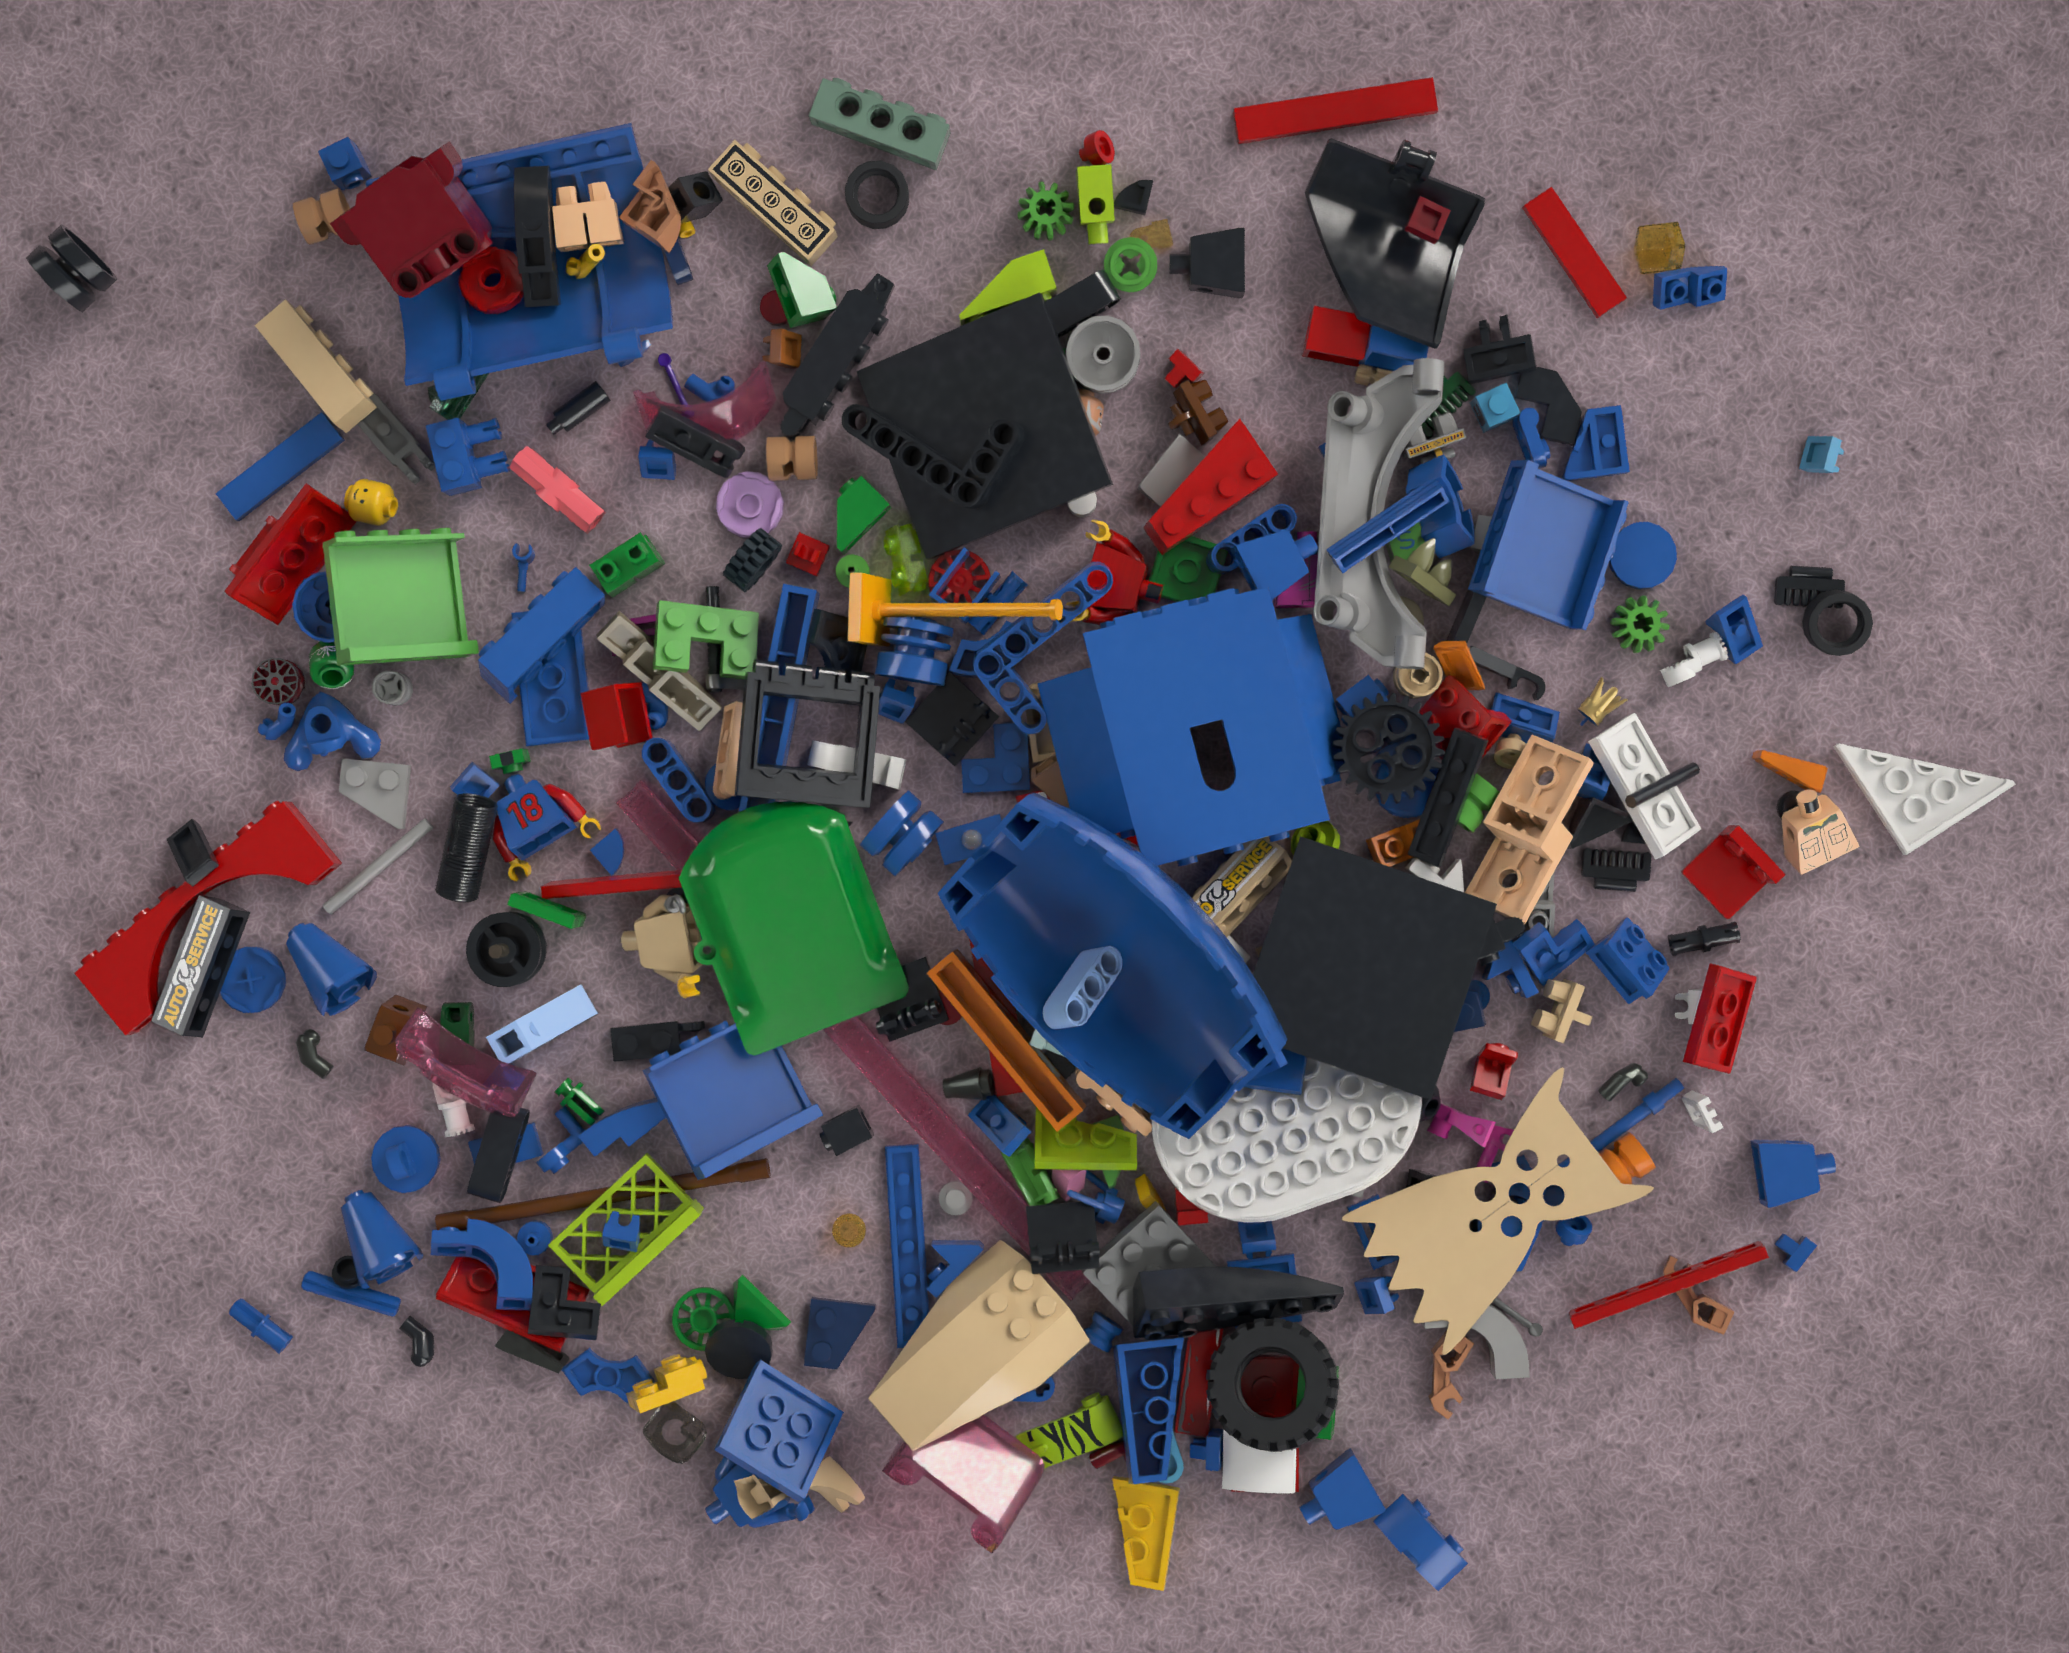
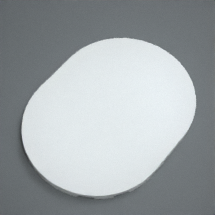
M1307 1058L1301 1095L1243 1087L1239 1092L1236 1091L1228 1102L1190 1139L1152 1120L1153 1142L1160 1164L1169 1180L1186 1199L1212 1215L1232 1221L1247 1223L1273 1221L1359 1192L1387 1175L1402 1159L1413 1141L1420 1120L1422 1097Z

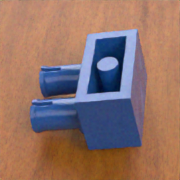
M460 418L425 425L440 488L443 493L453 496L481 489L482 477L510 472L509 464H506L508 458L505 451L476 458L473 452V445L502 439L501 431L498 432L500 425L497 418L472 425H467Z

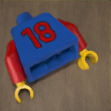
M516 774L507 778L504 782L509 795L497 802L498 815L495 817L492 839L504 862H509L510 864L508 869L509 878L513 881H518L519 878L515 873V867L523 868L525 875L528 877L531 874V866L524 860L577 828L574 822L578 821L581 824V833L586 838H591L584 830L586 823H595L599 830H601V825L596 818H588L585 815L586 810L570 792L553 784L543 786L538 780H532L526 784L522 775Z

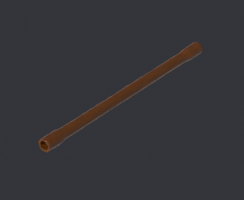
M768 1158L727 1166L700 1180H697L694 1172L670 1177L684 1191L734 1182L744 1183L771 1178ZM655 1179L636 1182V1185L655 1186ZM660 1179V1186H666ZM609 1187L475 1210L465 1209L436 1214V1229L455 1227L462 1231L467 1230L468 1219H477L493 1224L587 1208ZM616 1191L612 1194V1203L631 1200V1191ZM636 1191V1199L655 1196V1192ZM660 1192V1195L669 1194L673 1192Z

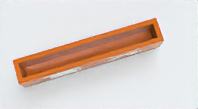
M958 949L952 951L927 972L933 982L1057 1132L1085 1109L1086 1104L1039 1048L1029 1045L1031 1037Z

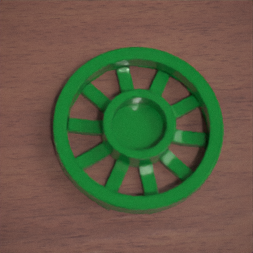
M711 1287L694 1288L686 1292L674 1307L672 1315L674 1331L679 1340L687 1347L705 1351L706 1344H702L704 1333H709L717 1324H720L718 1319L730 1318V1320H734V1306L730 1299L717 1289ZM707 1293L704 1305H701L697 1294ZM715 1295L721 1300L711 1307V1296ZM690 1296H692L696 1305L695 1309L683 1303ZM725 1303L729 1313L717 1314L716 1311ZM680 1308L691 1313V1316L679 1318ZM690 1323L691 1328L683 1334L679 1324ZM694 1331L699 1333L697 1343L687 1338Z

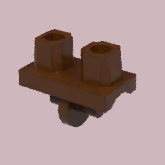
M1187 380L1181 383L1179 388L1173 392L1178 403L1170 407L1175 416L1168 423L1171 430L1181 427L1185 437L1195 433L1202 446L1211 441L1218 434L1217 432L1228 423V419L1220 407L1206 413L1201 404L1213 396L1212 389L1207 380H1201L1192 384Z

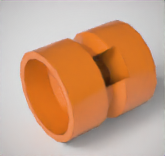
M1630 1132L1614 1142V1149L1612 1151L1605 1148L1599 1153L1622 1184H1632L1633 1177L1641 1179L1656 1168L1647 1151Z

